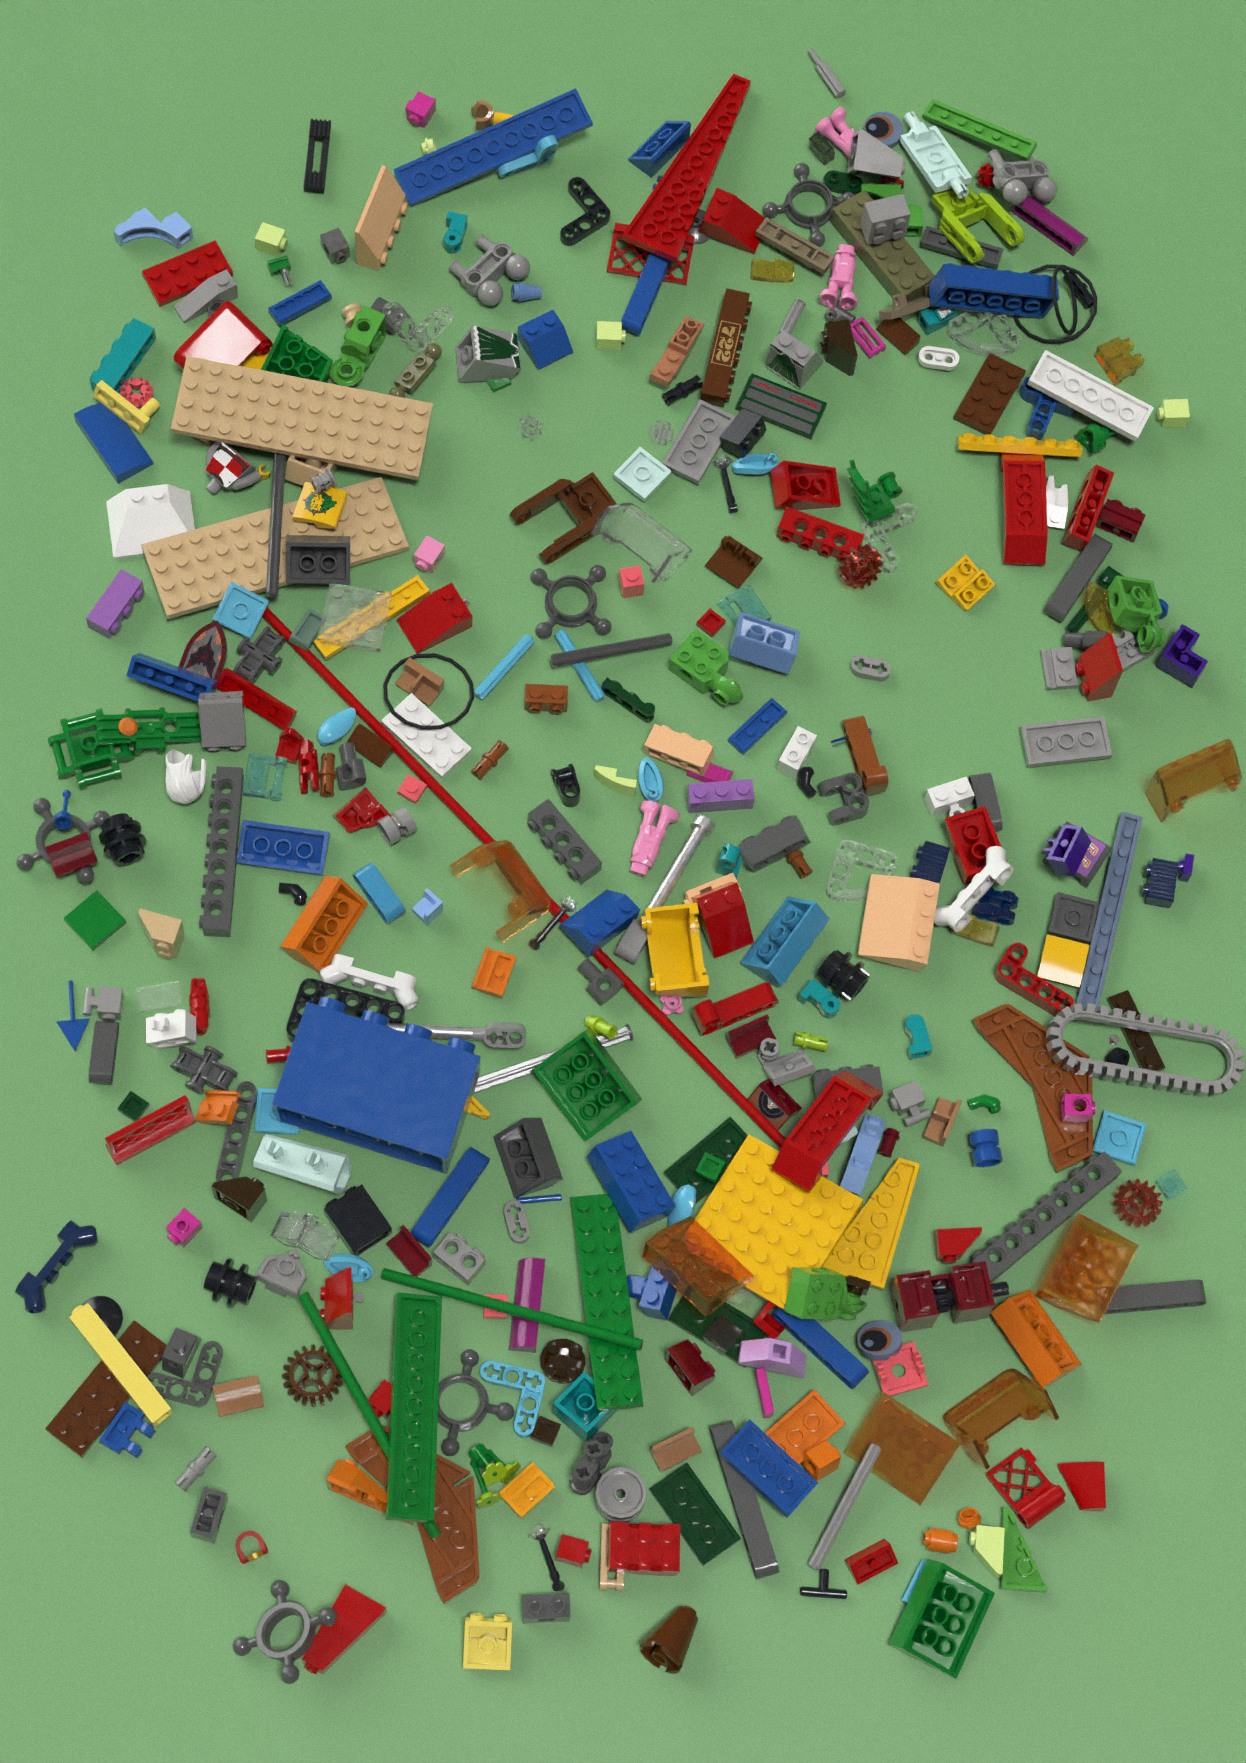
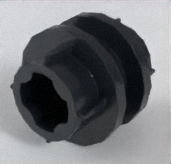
M120 813L110 816L100 825L102 832L99 834V839L102 844L106 845L103 849L105 856L112 858L113 862L116 861V864L127 865L133 863L145 854L143 847L146 844V838L144 835L139 834L141 831L140 822L133 820L128 814Z
M839 950L833 951L819 968L817 976L824 980L822 986L826 989L832 984L837 987L835 992L837 998L843 995L848 1000H851L864 988L870 978V974L863 969L865 964L862 961L854 966L850 963L852 954L847 952L844 955Z
M228 1258L224 1265L215 1261L212 1263L203 1288L213 1293V1302H219L223 1296L228 1298L227 1307L233 1308L237 1302L247 1305L256 1287L257 1277L248 1274L249 1266L247 1264H242L239 1270L234 1269V1260Z

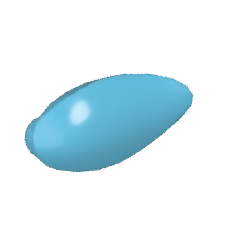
M759 453L748 454L733 463L732 472L736 474L768 473L779 464L778 456L774 453L769 455Z
M345 709L326 719L318 731L319 743L327 746L342 739L354 723L356 717L355 709Z
M645 757L639 767L638 784L643 796L647 800L654 802L658 801L663 795L664 781L657 765L650 758Z
M691 1185L680 1187L672 1197L676 1207L668 1216L669 1233L677 1234L681 1232L693 1216L696 1205V1189Z
M333 1254L327 1256L324 1260L325 1267L332 1274H336L345 1268H352L353 1282L367 1281L373 1276L371 1265L356 1255Z

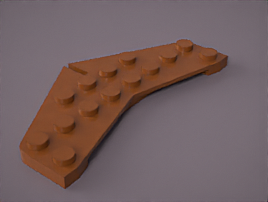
M1001 1005L974 1018L972 1022L976 1030L1034 1088L1051 1164L1056 1173L1088 1159L1093 1151V1115L1089 1122H1062L1061 1099L1064 1094H1091V1100L1093 1101L1092 1077H1088L1089 1068L1088 1072L1084 1075L1075 1074L1074 1068L1069 1072L1062 1069L1064 1060L1062 1059L1056 1064L1051 1058L1057 1051L1048 1052L1046 1044L1051 1041V1039H1045L1048 1029L1012 1005ZM1063 1039L1066 1048L1072 1054L1089 1059V1055ZM1075 1104V1105H1074V1108H1075L1077 1111H1079V1112L1084 1111V1109H1083V1107H1082L1081 1105H1079V1104Z
M383 1426L387 1436L389 1437L390 1429ZM369 1430L347 1444L345 1448L351 1458L387 1488L388 1460L374 1434ZM436 1454L434 1521L442 1534L431 1540L423 1523L417 1522L438 1595L443 1603L446 1604L474 1586L479 1580L474 1478L471 1477L457 1487H454V1484L470 1475L471 1472Z

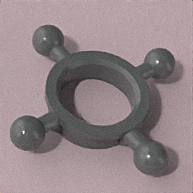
M799 163L794 168V174L800 179V182L791 188L785 198V203L776 205L773 202H767L763 206L762 212L767 218H774L778 213L785 212L789 220L795 225L811 229L812 234L809 237V242L821 247L825 242V236L819 231V227L825 225L830 220L834 206L843 203L855 194L845 192L841 197L832 195L825 184L817 180L808 179L807 177L810 173L809 166L805 163ZM802 191H815L825 198L827 208L819 215L808 216L798 212L794 208L792 200Z
M594 565L590 569V576L587 579L568 575L556 581H551L547 578V573L543 569L537 568L532 571L531 581L548 589L545 596V609L550 618L536 626L535 631L539 638L546 639L550 637L552 627L556 623L565 627H578L590 621L595 625V630L600 635H606L611 631L612 625L608 619H600L594 615L597 609V597L592 585L606 577V570L603 566ZM564 586H577L587 593L590 603L582 613L566 615L554 606L552 600L554 594Z
M38 798L33 804L34 811L42 815L45 821L41 824L36 834L38 850L32 854H21L17 858V866L23 871L30 870L34 862L39 859H44L51 864L45 848V840L47 835L57 828L54 825L56 815L53 816L50 812V802L45 798ZM98 811L94 814L93 819L87 823L71 815V827L76 828L81 834L87 832L91 841L90 831L96 827L101 828L100 825L110 815L106 811ZM84 867L77 870V879L83 884H88L94 879V872L90 867Z
M467 1349L461 1355V1362L464 1365L462 1374L449 1376L439 1383L438 1422L449 1430L448 1438L441 1444V1450L446 1456H454L458 1453L460 1448L457 1441L458 1432L474 1429L484 1420L487 1413L497 1415L502 1421H508L514 1416V1408L509 1403H501L500 1405L489 1404L485 1387L477 1379L471 1377L472 1368L479 1361V1355L473 1349ZM455 1383L471 1385L476 1389L481 1399L480 1408L477 1413L464 1421L448 1418L441 1410L439 1403L443 1391Z
M278 1580L271 1586V1594L277 1599V1605L269 1609L261 1618L257 1627L256 1637L250 1639L246 1637L237 1638L233 1643V1651L239 1656H245L249 1654L251 1648L258 1646L267 1657L284 1662L280 1677L284 1683L293 1684L299 1678V1670L293 1665V1662L303 1656L312 1645L316 1627L320 1624L323 1626L334 1625L337 1621V1613L333 1608L325 1607L319 1612V1615L310 1617L307 1610L301 1605L294 1602H286V1597L290 1591L289 1585L283 1580ZM295 1615L301 1617L303 1632L298 1642L284 1651L273 1650L270 1645V1636L274 1627L288 1616Z

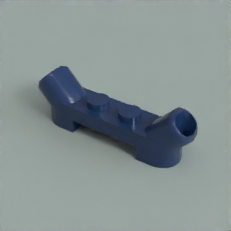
M72 1220L69 1221L57 1235L59 1242L62 1243L37 1276L35 1277L29 1272L18 1284L15 1293L24 1298L26 1311L29 1313L44 1311L46 1308L44 1295L46 1286L49 1283L53 1284L59 1276L58 1271L63 1265L67 1266L73 1258V1252L77 1248L95 1246L98 1243L96 1228L93 1225L80 1227Z

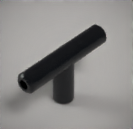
M821 1569L819 1588L801 1587L800 1595L846 1599L847 1591L828 1589L829 1570Z

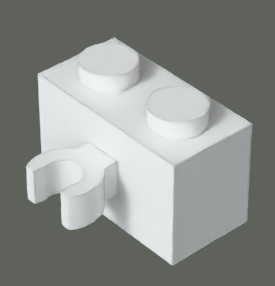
M963 777L927 789L924 801L932 818L950 812L948 816L950 817L954 816V814L964 813L965 810L963 808L972 804L975 795L968 778Z
M178 1009L170 1014L157 1013L155 1017L146 1018V1044L155 1049L196 1042V1017L188 1013L187 1010Z

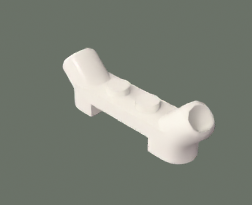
M1000 846L989 847L986 850V867L973 877L972 882L958 894L957 899L952 905L936 907L934 923L938 927L949 926L954 932L963 930L973 919L967 913L996 881L1002 886L1010 878L1014 868L1007 862V852L1004 848Z
M334 954L331 965L320 970L319 975L323 982L336 985L346 980L360 988L365 986L373 988L377 993L385 994L387 992L394 994L397 1001L404 1007V1010L415 1007L419 1001L414 991L417 979L400 971H396L394 978L354 967V958L341 954Z

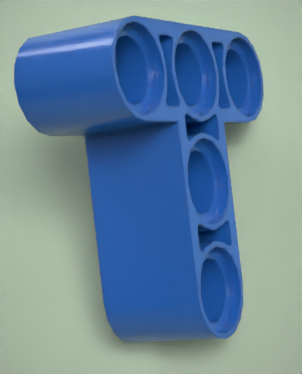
M1029 376L1023 381L1020 396L1024 401L1036 406L1028 424L1026 437L1042 440L1054 412L1064 416H1072L1076 410L1028 385L1027 383L1031 377Z

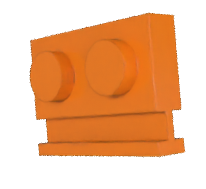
M486 947L472 984V989H478L483 993L503 998L516 962V956L498 950L494 951Z
M206 1090V1099L202 1100L195 1120L201 1124L232 1125L239 1105L237 1100L242 1097V1094L237 1091Z

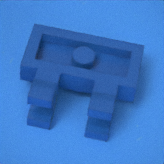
M125 1402L99 1442L119 1455L124 1449L138 1459L143 1450L140 1449L139 1445L130 1441V1438L136 1429L150 1439L156 1431L153 1426L142 1421L145 1415L141 1411Z

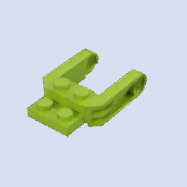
M965 185L969 189V194L965 198L962 196V199L958 198L953 188L932 195L931 202L942 213L939 230L970 263L974 264L983 260L985 253H983L981 246L975 241V237L967 230L966 226L976 223L982 218L1010 246L1014 247L1024 242L1025 236L1022 228L990 194L979 193V195H976Z

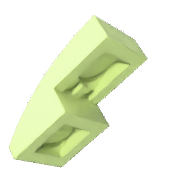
M596 765L594 778L600 783L617 792L635 796L637 780L616 777L617 769Z

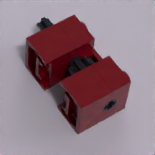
M986 1261L952 1266L949 1273L930 1276V1270L896 1275L890 1288L896 1321L901 1332L932 1328L939 1313L949 1312V1310L952 1311L954 1324L987 1319L995 1306L994 1297L1009 1295L1007 1281L990 1283Z

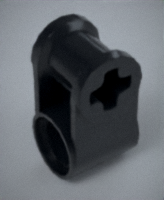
M568 764V767L558 770L551 769L552 780L563 805L566 807L577 806L580 801V786L573 765ZM573 792L575 793V795L568 796L566 795V793Z

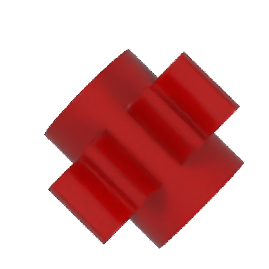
M989 163L984 164L977 172L979 174L977 176L978 182L983 188L986 186L989 188L995 187L992 181L994 168Z

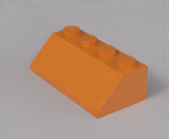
M325 876L280 947L294 960L320 973L322 968L331 963L334 954L338 952L368 903L343 879Z
M1030 1289L1008 1298L991 1312L995 1323L1001 1327L1007 1336L1008 1342L1017 1350L1021 1361L1028 1366L1034 1380L1042 1388L1053 1384L1082 1365Z

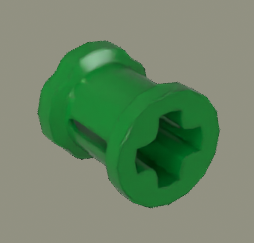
M894 472L885 473L878 478L879 484L883 486L889 499H893L903 492L895 480L896 475Z

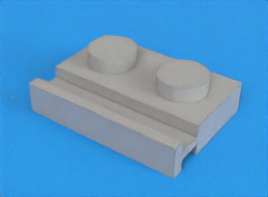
M1072 647L1051 648L1050 650L1041 649L1040 654L1046 691L1050 689H1076L1078 684Z
M803 1049L783 1055L773 1061L762 1063L763 1071L766 1072L774 1086L785 1084L788 1081L805 1077L815 1072L814 1064L807 1054L804 1053Z

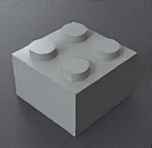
M903 194L864 203L860 226L867 245L880 244L891 239L898 240L906 236L911 214Z

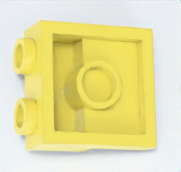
M471 1613L470 1617H465L463 1669L510 1670L512 1619H508V1615L494 1614V1618H484L482 1613Z

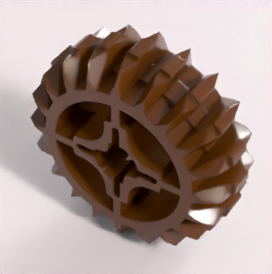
M314 1344L311 1345V1351H307L306 1346H303L302 1354L295 1350L294 1355L296 1359L288 1357L287 1360L291 1365L283 1366V1369L288 1372L282 1374V1379L288 1380L283 1383L284 1388H290L287 1392L289 1396L296 1394L294 1397L295 1402L303 1398V1406L307 1405L308 1400L311 1401L312 1407L316 1406L315 1401L320 1400V1404L323 1406L325 1405V1397L330 1402L333 1400L331 1392L335 1395L339 1394V1390L335 1386L343 1387V1382L339 1380L342 1379V1376L328 1351L324 1353L325 1348L322 1345L319 1351H316ZM317 1359L325 1363L312 1365L307 1360ZM301 1365L305 1373L296 1384L294 1380L295 1372ZM331 1368L333 1373L332 1379L326 1387L322 1377ZM308 1369L310 1372H314V1374L317 1372L318 1381L316 1379L313 1380V1378L309 1379ZM309 1386H314L319 1392H306L302 1388L306 1389Z

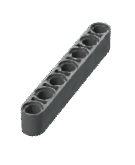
M729 1420L709 1426L712 1442L754 1576L757 1580L779 1573L778 1563L754 1487L719 1455L720 1451L737 1434L733 1421Z

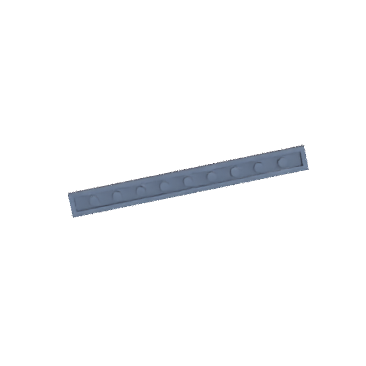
M1125 812L1120 814L1076 1004H1082V1009L1087 1003L1096 1004L1095 1012L1099 1008L1143 818L1141 816Z

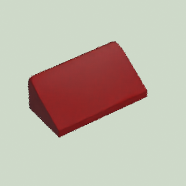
M882 1539L845 1559V1563L858 1585L898 1564L891 1544L886 1539Z

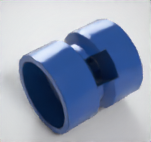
M982 1129L969 1135L972 1149H975L972 1153L975 1167H991L1002 1163L1001 1149L996 1147L999 1145V1135L996 1129Z

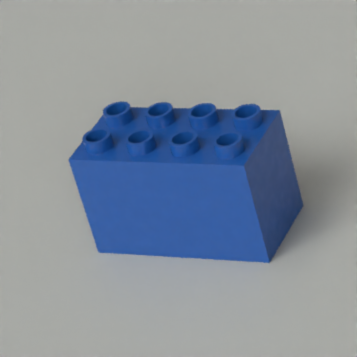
M320 997L318 1005L307 1002L272 1102L276 1120L447 1174L480 1075L481 1056L474 1054L476 1046L471 1042L455 1037H450L448 1045L434 1042L431 1040L432 1031L414 1024H407L404 1032L387 1026L389 1018L374 1011L364 1010L361 1018L354 1017L344 1012L346 1008L344 1003L329 997Z

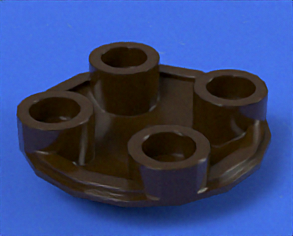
M569 1339L550 1341L542 1351L540 1357L541 1368L551 1381L570 1383L576 1380L583 1373L585 1367V1355L582 1346Z

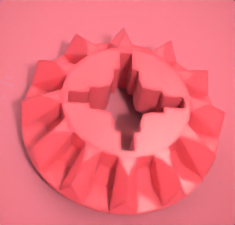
M141 376L139 378L131 377L128 381L124 380V385L120 387V395L136 408L142 407L153 397V387L148 380L142 379ZM132 388H135L136 390L140 388L141 394H133Z

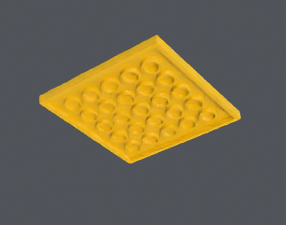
M748 1134L677 1247L785 1311L793 1267L823 1268L864 1201L823 1176L810 1193L806 1192L772 1171L779 1151Z

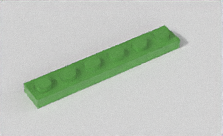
M934 99L931 100L923 113V119L1024 161H1029L1037 147V142Z

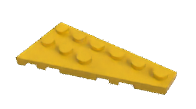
M903 1158L897 1159L878 1188L845 1231L823 1268H829L843 1274L846 1279L851 1275L871 1281L870 1287L884 1290L919 1171V1163Z

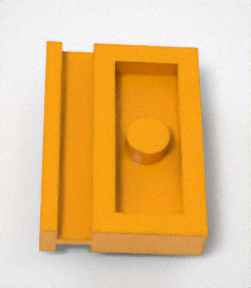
M532 1462L499 1492V1495L522 1519L556 1486Z

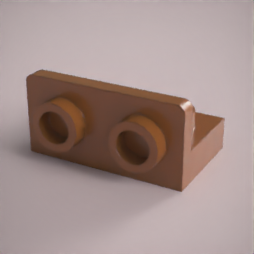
M526 684L525 710L532 713L548 711L553 714H561L567 712L568 686Z

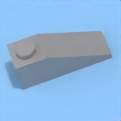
M226 269L204 281L178 302L174 309L185 324L207 313L209 303L214 299H221L226 302L238 298L237 285Z

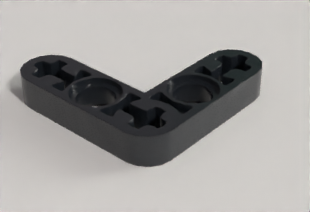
M574 177L569 181L568 192L585 214L561 229L560 241L566 246L577 244L607 225L610 221L609 208L587 182L580 177ZM574 186H581V191L578 188L574 189ZM592 198L595 203L587 205L584 203V200ZM599 213H600L601 215H604V214H605V217H604V218H603L602 216H599V217H598V214H599ZM587 222L591 227L583 229L580 227V224Z

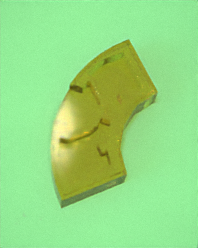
M1092 581L1088 582L1085 591V607L1089 620L1097 631L1112 633L1116 624L1108 607L1107 596L1109 591Z

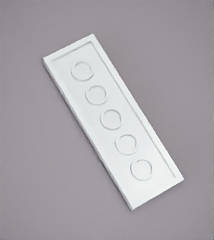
M1047 350L1044 351L1027 383L1031 387L1135 442L1154 408Z

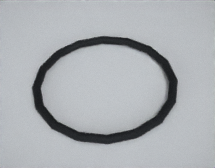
M1059 265L1054 269L1052 276L1053 304L1060 327L1064 333L1072 335L1077 326L1078 310L1076 295L1069 273L1064 267ZM1059 270L1066 276L1072 296L1073 325L1070 331L1063 324L1057 303L1056 277Z

